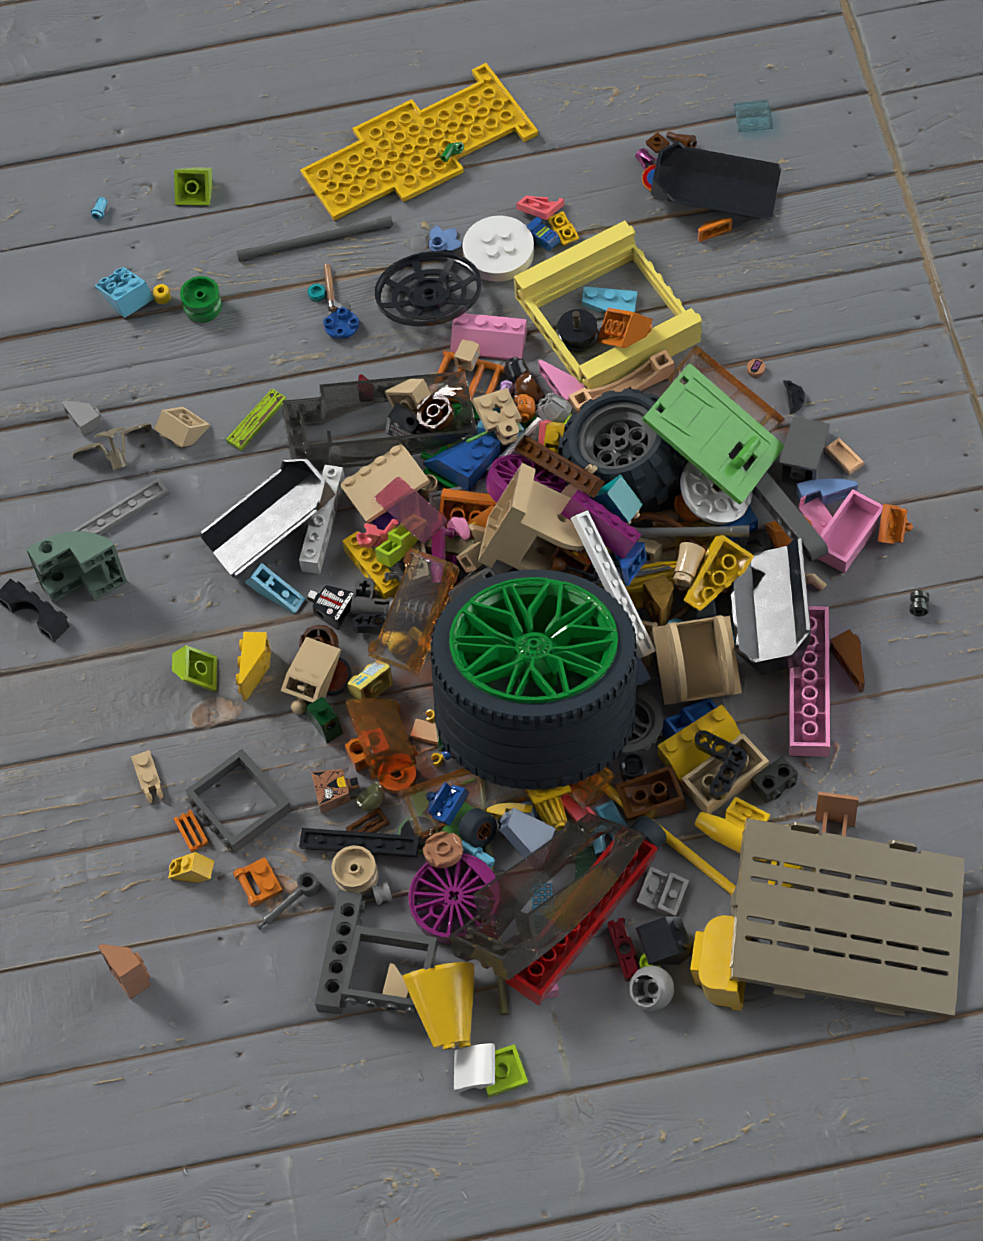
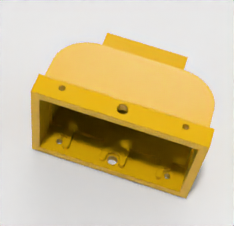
M726 915L717 916L708 922L704 932L696 931L690 970L695 985L702 986L705 997L711 1003L718 1006L731 1007L732 1010L742 1011L746 982L730 979L734 917ZM745 937L747 941H752L751 937Z

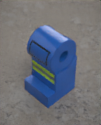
M538 216L527 225V229L530 230L533 236V241L545 250L551 251L560 243L561 240L558 234L544 225L543 220Z

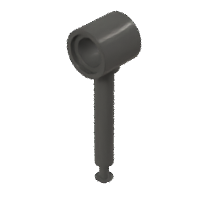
M309 871L301 873L297 878L298 888L263 918L264 921L259 925L257 924V928L262 930L261 928L266 923L272 922L303 894L308 897L315 896L320 890V883L315 874ZM313 881L310 887H304L306 882Z

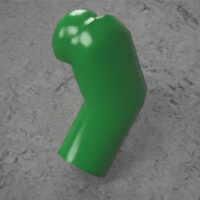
M462 142L448 144L440 159L448 162L451 155L460 154L463 151L464 144Z

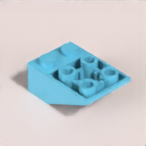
M125 267L116 269L113 274L102 278L95 285L96 289L117 313L124 318L154 300L147 283Z

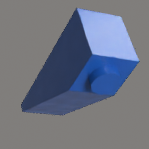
M637 542L624 559L615 554L625 586H629L647 560L644 542Z

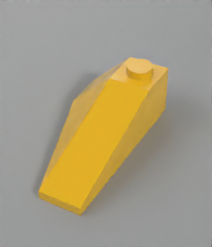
M724 535L716 536L707 550L683 601L701 611L720 592L730 586L735 579L745 573L754 555Z

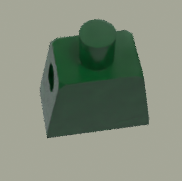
M324 697L317 699L306 707L307 717L326 743L343 734L338 716Z

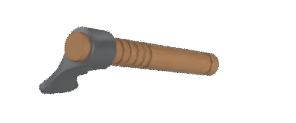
M325 264L324 273L328 296V311L333 313L341 307L349 311L350 306L348 302L345 301L341 304L335 301L331 265Z

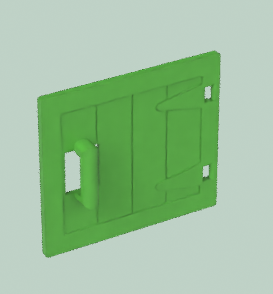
M691 364L686 366L642 418L645 424L739 505L747 498L784 448L783 443ZM681 379H683L687 384L683 385L680 382ZM659 407L663 412L660 413L656 409ZM739 443L743 448L732 460L728 454ZM753 455L756 460L745 471L741 467Z

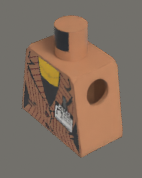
M342 769L311 772L321 813L349 803L351 800L348 791L360 788L357 777L345 780Z

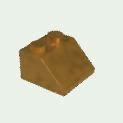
M664 574L643 582V607L653 622L658 623V627L665 626L668 623L672 613V603L674 602V585Z

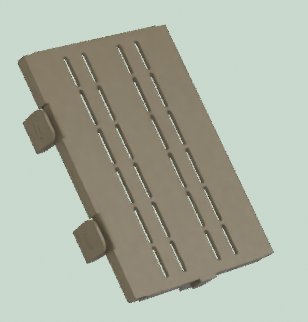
M746 819L744 831L742 832L738 882L731 897V915L734 917L730 959L731 980L774 987L773 994L804 999L805 993L873 1004L874 1012L901 1017L905 1016L906 1010L946 1018L955 1016L964 858L923 850L915 853L917 851L916 844L899 840L888 841L885 844L825 832L817 835L819 833L818 826L801 822H793L787 826ZM752 858L777 862V865L755 862ZM783 864L813 868V871L784 867ZM819 870L846 874L848 878L821 874ZM855 876L884 881V884L859 881L855 879ZM750 878L775 881V885L755 882ZM782 883L811 888V891L783 887ZM890 883L917 887L919 891L892 887ZM926 889L950 893L952 897L927 893ZM817 890L847 894V898L818 893ZM853 896L880 900L882 904L855 900ZM889 902L918 907V910L890 906ZM925 909L950 913L951 917L927 913ZM747 917L772 921V925L749 921ZM778 922L808 927V931L782 927L778 925ZM814 929L842 933L844 937L816 933ZM850 935L879 940V944L851 939ZM745 937L768 940L770 944L747 941ZM886 942L914 946L915 950L888 946ZM776 943L806 947V951L777 946ZM922 948L947 952L948 956L923 952ZM813 949L841 953L842 957L815 953ZM849 955L878 960V964L850 959ZM885 962L914 966V970L887 966ZM921 968L946 972L947 976L922 972Z

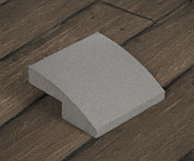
M650 866L646 872L635 904L675 917L689 880L672 872L666 874Z

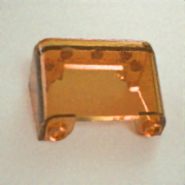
M359 698L345 701L351 725L355 729L372 779L417 765L415 757L418 756L415 745L411 746L398 713L401 709L397 700L394 701L393 698Z

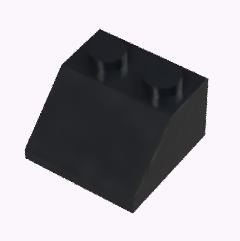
M663 917L636 928L649 965H680L693 954V948L681 917Z

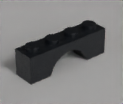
M10 578L0 589V605L12 613L23 609L37 612L39 614L37 622L39 631L55 643L70 627L67 621L68 617L62 611L57 612L48 601L43 602L40 600V597L35 592L26 590V587L21 582H15Z

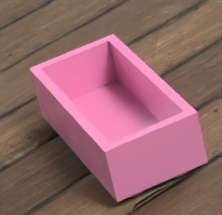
M852 489L820 534L829 552L818 558V560L845 574L879 526L883 505Z

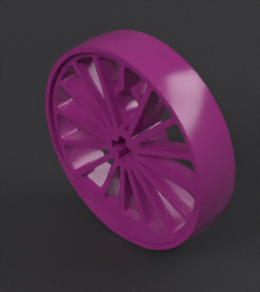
M506 455L496 459L492 463L486 479L487 492L496 503L521 463L536 469L534 481L559 493H562L567 487L563 479L523 455Z
M465 853L454 864L457 865L454 886L452 885L448 868L444 869L450 888L436 873L441 868L433 867L427 862L418 870L409 889V908L416 925L426 936L437 937V942L443 944H464L481 937L492 927L501 907V891L496 876L482 860ZM461 865L469 866L459 883ZM474 871L478 876H476L474 879H472L469 883L466 884L470 875ZM433 874L444 889L426 881V879ZM481 880L485 883V885L470 889ZM423 884L439 893L419 892ZM486 890H490L493 897L471 896ZM417 897L437 899L416 906ZM469 901L490 902L493 904L490 911H487ZM464 905L486 915L481 923H478ZM429 908L430 913L420 919L417 912ZM436 909H444L440 915L434 914ZM460 909L476 925L474 928L465 931ZM454 911H457L462 932L451 934ZM449 918L447 933L438 932L437 930L440 925ZM430 919L436 922L433 928L425 924Z

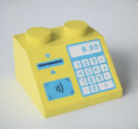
M378 660L373 664L367 665L363 672L353 676L347 683L349 693L365 707L393 685L390 666Z

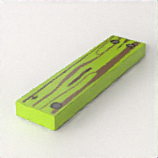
M271 389L226 438L227 443L242 451L287 401L286 397Z

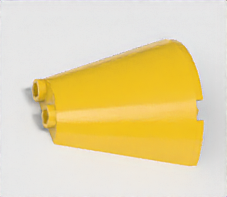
M470 962L435 965V968L427 970L423 968L403 975V981L433 1047H443V1050L455 1048V1046H459V1049L471 1046L470 1037L475 979L474 964Z

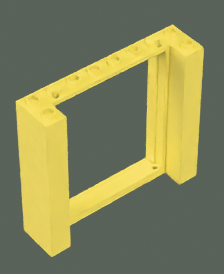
M626 221L514 276L515 298L571 376L575 377L579 383H583L586 389L605 386L627 376L647 362L650 356L666 350L670 357L701 342V316L695 313L692 308L685 311L680 299H676L673 295L671 287L666 286L661 274H657L652 262L647 261L644 252L636 246L634 241L635 230ZM633 260L675 317L653 327L647 337L626 348L615 347L579 365L538 308Z

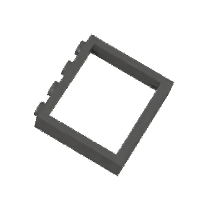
M243 749L185 790L188 797L186 800L190 807H196L202 821H208L210 824L209 828L215 836L219 834L222 838V844L227 849L231 848L234 853L238 852L292 811L290 803ZM241 764L276 806L233 838L198 796Z
M356 925L341 990L342 1000L350 1002L351 1005H357L358 1003L365 1004L369 1008L383 1007L393 1012L402 1010L408 1014L418 1013L410 998L350 989L360 942L363 941L427 951L424 965L425 970L434 966L438 947L437 937Z

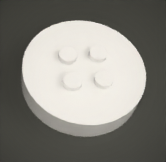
M508 216L487 217L473 224L466 232L463 239L464 258L476 266L481 279L493 282L508 281L526 271L531 265L534 257L533 236L530 230L527 229V226L515 218Z

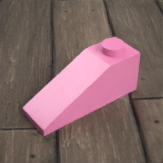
M543 360L538 361L539 372L555 394L565 398L568 402L570 394L585 388L583 383H579L570 374Z

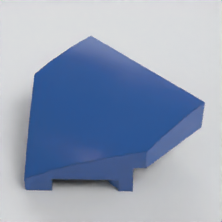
M445 782L438 791L433 793L430 791L426 794V799L429 801L427 812L432 815L435 821L450 826L470 792L466 788L455 785L450 786Z

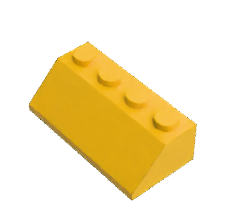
M722 704L658 745V757L666 767L672 765L680 785L684 776L711 757L696 748L694 737L697 732L705 730L728 742H732L741 735L733 717ZM705 737L700 739V743L707 742ZM717 746L715 748L716 752L721 750L724 746Z

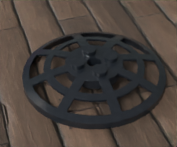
M444 251L421 252L400 259L381 274L375 286V300L379 310L394 322L408 326H434L463 315L476 303L482 289L481 276L476 266L461 255ZM447 261L443 269L421 270L419 262ZM456 263L466 268L472 275L463 280L450 270L453 264ZM412 265L415 273L406 276L399 283L390 279L401 269ZM425 275H440L439 278L424 277ZM447 277H450L453 280H455L457 284L449 287L448 283L445 280ZM413 279H418V281L412 284L410 288L405 286L408 282L412 281ZM476 281L477 290L473 298L465 299L466 285ZM385 284L394 288L392 302H381V293ZM461 289L459 299L451 298L452 292ZM399 292L406 293L408 300L398 302ZM446 304L454 305L445 312L440 310ZM460 305H465L460 310L450 314L451 312L455 311ZM412 306L415 310L410 314L401 307ZM384 308H395L407 318L402 319L394 316ZM433 311L434 313L432 316H419L422 312Z

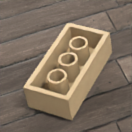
M743 733L730 743L746 751L747 763L724 799L716 800L710 795V785L724 762L711 756L682 778L681 789L702 812L713 813L752 783V778L769 766V760ZM723 747L718 753H724L726 748ZM740 755L738 757H735V761H738L739 759L742 760V756ZM726 770L723 772V775L726 778H732L734 772ZM722 781L720 787L718 789L715 788L716 793L722 791V786L724 784Z

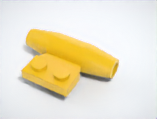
M735 797L725 812V819L701 811L696 818L694 826L714 841L740 854L742 832L744 831L746 819L768 822L770 814ZM753 858V859H756V860H759V861H762V862H765V863L767 862V860L758 859V858Z

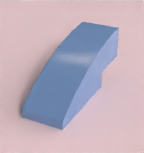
M845 479L810 480L797 484L796 495L799 501L800 498L806 496L804 504L819 497L822 503L826 505L845 499L852 489L857 491L858 483Z

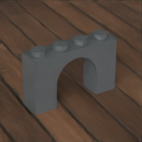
M498 559L492 568L482 564L479 568L465 576L448 595L452 600L460 592H463L475 583L498 574L506 573L514 567Z

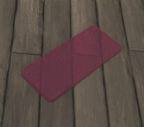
M396 477L375 496L376 502L421 543L428 541L447 523V519L401 477Z

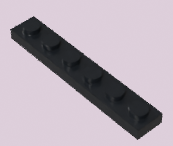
M302 828L299 847L305 850L339 852L345 847L355 845L364 847L374 855L417 858L420 838L419 836Z

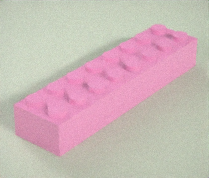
M808 606L811 639L800 667L789 669V756L829 757V607Z

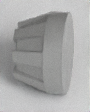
M553 392L548 393L545 398L539 400V404L535 405V416L543 421L551 420L552 422L562 423L571 413L572 405L565 398Z

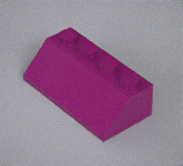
M578 489L561 514L572 521L571 517L588 510L604 545L624 559L637 543L641 534L635 528L623 522L618 516L605 509L603 505L597 503L586 493Z

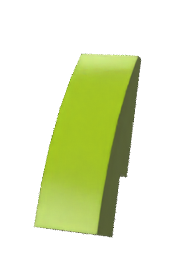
M413 515L388 532V540L375 548L377 561L391 568L417 542L427 527L428 521Z

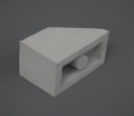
M62 402L65 413L83 437L102 426L100 421L102 416L97 408L93 409L89 403Z

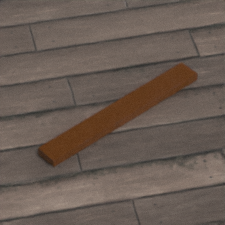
M526 435L523 436L515 448V451L593 498L605 483L597 476Z

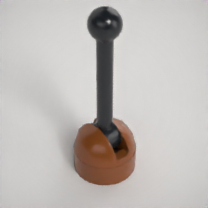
M555 556L551 567L552 571L562 572L567 569L589 576L592 580L597 579V573H589L567 566L564 559Z

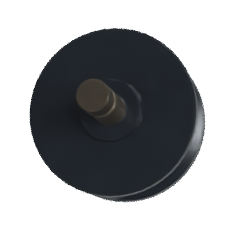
M573 309L560 317L557 324L559 338L569 351L584 352L596 344L598 340L597 320L592 313L583 309Z

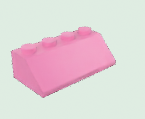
M464 313L453 320L450 352L456 353L462 339L479 344V357L502 360H509L513 357L523 358L527 336L526 319Z

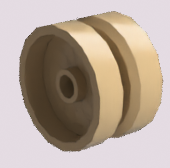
M355 845L345 847L333 858L332 873L336 885L341 891L362 893L363 896L372 891L371 886L377 884L379 874L375 859L370 851L364 847Z

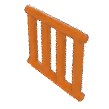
M444 350L443 361L431 389H429L432 396L441 394L447 397L450 402L458 404L473 401L472 398L484 369L495 371L486 391V394L495 391L501 374L504 373V366L478 359L475 364L478 367L465 398L456 396L455 393L465 372V369L459 367L448 393L438 391L450 360H454L455 355L454 352Z

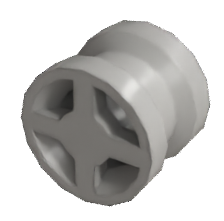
M384 882L381 886H371L377 905L382 904L383 901H393L387 882Z

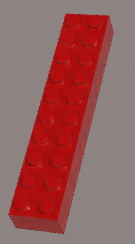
M624 826L508 970L505 983L539 1006L653 862L658 847L642 838L627 826Z

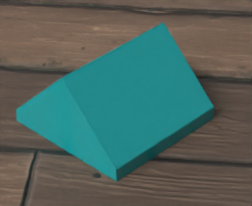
M621 475L603 486L594 498L589 496L625 523L630 522L642 506L641 501Z

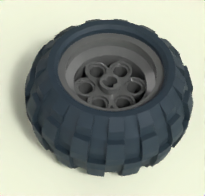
M624 389L622 392L611 390L601 393L602 396L594 400L589 399L582 404L579 413H574L569 418L564 427L563 437H560L558 454L583 469L589 464L592 466L596 465L598 468L593 475L605 482L603 486L621 475L642 503L638 513L646 512L645 508L653 504L660 505L669 498L668 493L670 491L678 489L681 474L689 461L642 421V418L660 397L652 393H642L637 389ZM659 407L656 409L660 413L663 412Z

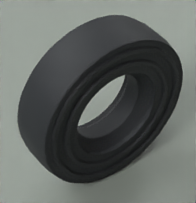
M749 532V537H741L738 545L748 551L747 547L751 543H759L762 546L761 552L772 549L770 539L761 532Z

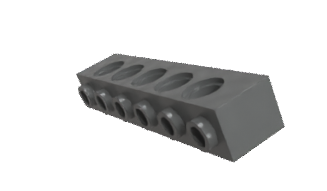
M341 890L337 892L315 1001L317 1011L341 1014L342 1008H346L347 1002L342 1000L341 990L356 925L362 926V919L360 917L361 913H364L366 909V901L363 900L362 893ZM347 912L354 913L351 917L344 916ZM343 931H350L346 936L341 935ZM341 949L346 950L342 955L337 954ZM337 968L343 969L339 974L333 973ZM333 987L339 988V990L335 993L329 992V990Z

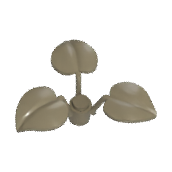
M143 423L127 429L117 427L109 431L100 432L94 435V437L109 438L113 450L110 451V455L102 445L103 442L78 448L73 452L72 457L74 458L81 451L99 448L104 452L107 460L111 461L113 470L127 466L124 457L126 455V435L139 428L152 429L150 423ZM119 431L122 434V452L120 449H116L113 437Z

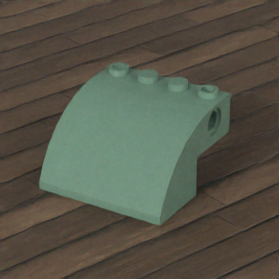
M85 531L64 532L32 544L26 549L40 586L53 603L83 585L94 601L127 583L114 543L101 535Z

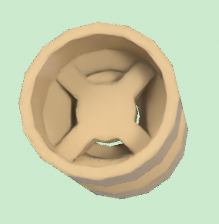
M428 474L426 476L430 483L420 489L422 498L429 500V493L438 491L436 477Z

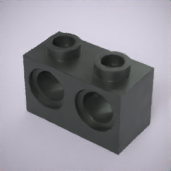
M781 756L752 778L751 787L766 803L771 800L775 801L784 790L791 789L796 785L798 772ZM784 773V774H787L788 776H787V777H781V776H779V774ZM771 785L772 788L767 789L764 786Z

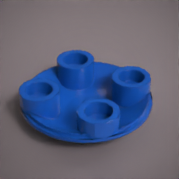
M341 307L323 320L324 330L332 338H348L358 330L359 319L356 314Z

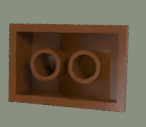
M672 765L615 785L628 821L636 820L640 816L648 818L668 816L687 809Z

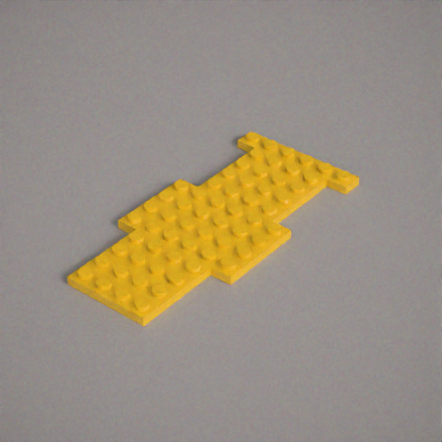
M484 63L471 70L477 83L422 110L411 99L352 128L354 135L359 141L300 169V173L333 221L393 191L397 193L404 203L464 173L458 159L514 131L523 142H526L538 136V130L488 64ZM457 142L464 144L463 151L460 154L451 155L448 162L440 159L448 144Z

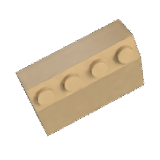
M402 444L392 447L383 456L377 457L368 466L362 467L359 472L347 477L339 485L366 523H370L430 483V481Z

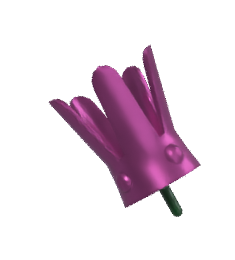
M645 148L638 150L635 158L641 163L644 170L647 168L645 162L651 166L654 165L652 159L657 161Z

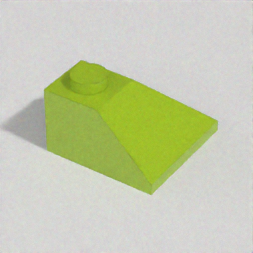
M212 168L174 169L175 205H210L213 185Z
M187 645L172 653V671L180 679L196 686L216 691L217 656Z

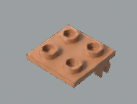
M818 792L815 821L823 822L822 832H826L827 821L843 823L842 836H846L847 825L855 826L859 797Z

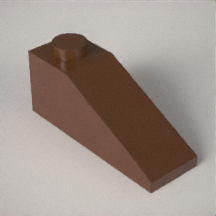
M849 629L830 639L829 649L861 693L864 691L865 685L861 641Z

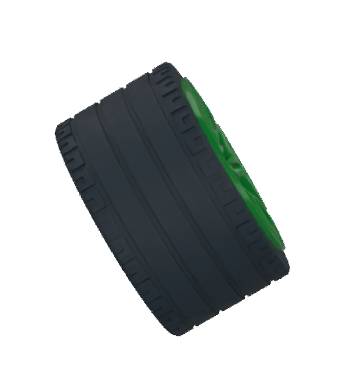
M530 569L506 572L483 579L460 592L457 597L451 600L450 604L446 605L445 610L440 613L441 617L437 619L431 635L434 713L436 729L438 730L439 738H441V743L445 745L446 751L450 753L453 759L457 760L459 765L472 772L473 775L479 776L481 779L490 781L493 784L514 789L545 790L575 784L595 775L597 772L602 771L604 767L610 765L612 760H615L618 754L624 750L628 739L631 738L636 715L637 642L635 628L632 625L629 614L624 610L622 604L618 603V600L613 598L609 592H606L605 589L593 582L572 574L552 570ZM564 669L581 674L587 680L569 690ZM559 673L563 692L556 694L551 687L557 685V674ZM510 676L506 693L497 691L485 684ZM519 679L520 685L515 695H511L514 685H518ZM528 682H534L547 696L526 697L521 696Z

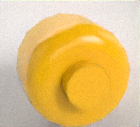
M164 284L154 287L152 294L155 302L158 304L168 303L171 299L169 287Z

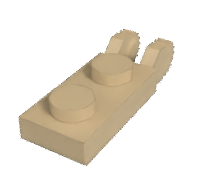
M150 750L131 756L148 804L152 803L150 790L157 789L158 797L163 799L162 785Z

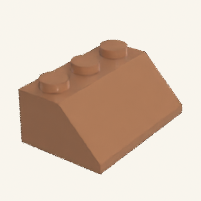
M106 944L98 946L109 970L130 999L151 986L148 980L150 975L138 952L133 953L128 947Z

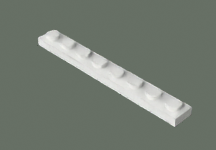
M588 510L571 517L574 527L606 592H609L613 598L618 600V603L622 604L632 620L636 633L638 658L640 659L656 651Z

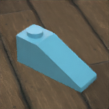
M262 563L253 570L245 581L257 593L292 613H296L306 599Z

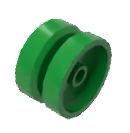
M197 276L187 280L181 287L180 297L185 315L190 320L204 323L213 320L220 314L223 305L218 285L213 279Z

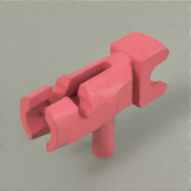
M392 519L385 530L377 529L376 525L365 523L366 533H357V541L361 547H378L388 540V532L396 528L399 523L396 519Z

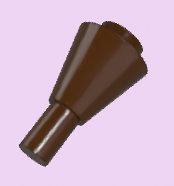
M667 132V138L675 142L680 141L686 147L696 148L697 140L695 135Z

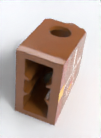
M558 546L550 558L554 561L555 556L561 557L565 560L567 566L586 571L591 564V559L586 549L570 550ZM568 570L569 572H571V573L574 574L575 576H578V577H581V578H582V576H583L582 574H579V573H576V572H573V571Z

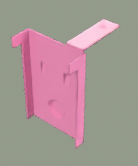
M806 496L800 498L798 510L811 521L812 527L820 535L832 519V516L819 497L804 504Z

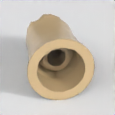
M690 542L680 544L673 578L675 584L684 587L691 586L706 553L704 548Z

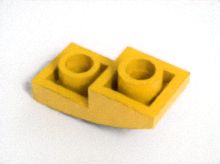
M564 211L547 219L551 229L560 237V243L563 246L579 239L572 223H569Z
M502 803L488 807L486 812L493 813L494 818L501 819L504 812H508L512 808L532 813L533 805Z

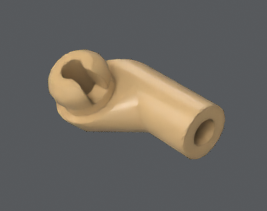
M805 574L806 585L813 584L820 591L827 585L816 574Z

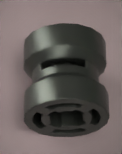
M915 590L910 593L912 604L909 606V612L912 615L925 616L929 613V606L927 605L930 597L929 593L923 590Z

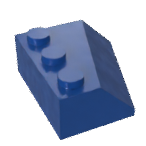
M487 434L467 443V439L476 436L471 435L423 462V465L469 491L487 471L486 469L501 455V441Z

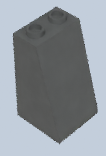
M793 417L779 461L778 482L797 486L798 483L817 480L829 435L830 424L823 421L808 420L804 417Z

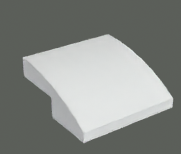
M479 1044L454 1050V1091L462 1092L474 1087L483 1089L495 1084V1044Z

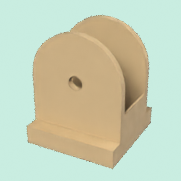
M521 463L488 516L478 562L492 568L498 559L518 570H551L553 561L550 558L558 546L570 550L585 549L573 522L561 514L571 498L534 481L536 469ZM566 569L562 571L564 573L572 574Z
M719 615L712 618L679 623L672 622L665 626L651 628L654 648L656 650L655 655L663 705L742 693L736 653L733 650L735 646L730 616L723 617Z

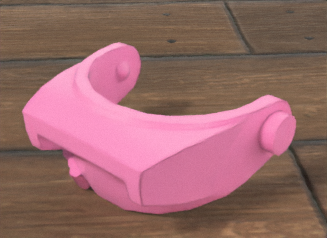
M451 518L447 524V529L454 528L456 531L455 536H459L463 540H469L471 534L465 518Z

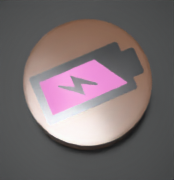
M760 359L750 360L747 364V373L754 378L761 377L765 373L764 362Z

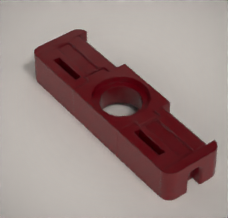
M618 918L617 922L611 920L607 923L608 931L624 980L629 982L639 970L636 960L637 954L631 936H628L625 918ZM622 945H627L631 950L627 954H622L619 948Z

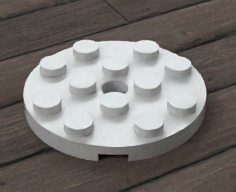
M688 462L685 465L680 478L681 493L686 505L697 517L711 524L725 525L736 521L744 515L748 505L751 503L752 491L743 503L739 505L722 489H720L719 493L712 488L715 483L692 463Z

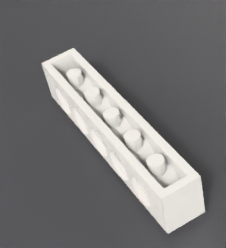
M324 466L322 477L329 484L335 495L310 518L299 559L302 572L320 574L342 493V488L339 484L345 480L343 467Z

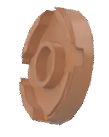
M444 831L430 836L426 841L425 847H423L426 861L436 868L453 866L461 859L464 851L461 839L454 833L450 834Z

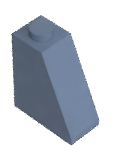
M515 808L504 812L500 823H502L500 831L532 867L536 868L542 865L555 828Z

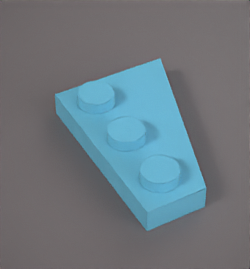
M584 287L582 306L601 313L606 312L607 308L635 312L637 291Z

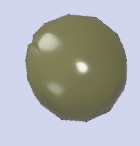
M375 782L356 797V803L364 811L375 810L383 803L385 792L380 784Z

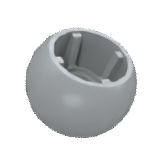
M645 966L639 969L631 978L629 985L630 996L641 1009L646 1011L660 1010L666 1007L673 998V979L661 967ZM655 983L658 986V991L655 989Z

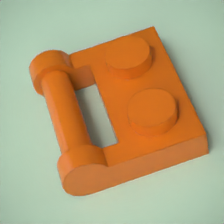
M265 857L233 872L235 879L239 880L248 897L250 907H255L283 893ZM247 875H252L261 894L255 895L246 878Z

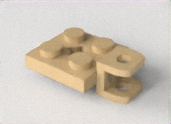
M505 388L473 398V405L486 432L495 430L497 439L501 441L503 446L516 442L519 432L517 423L521 422L522 418L508 389ZM494 407L500 408V413L493 411Z

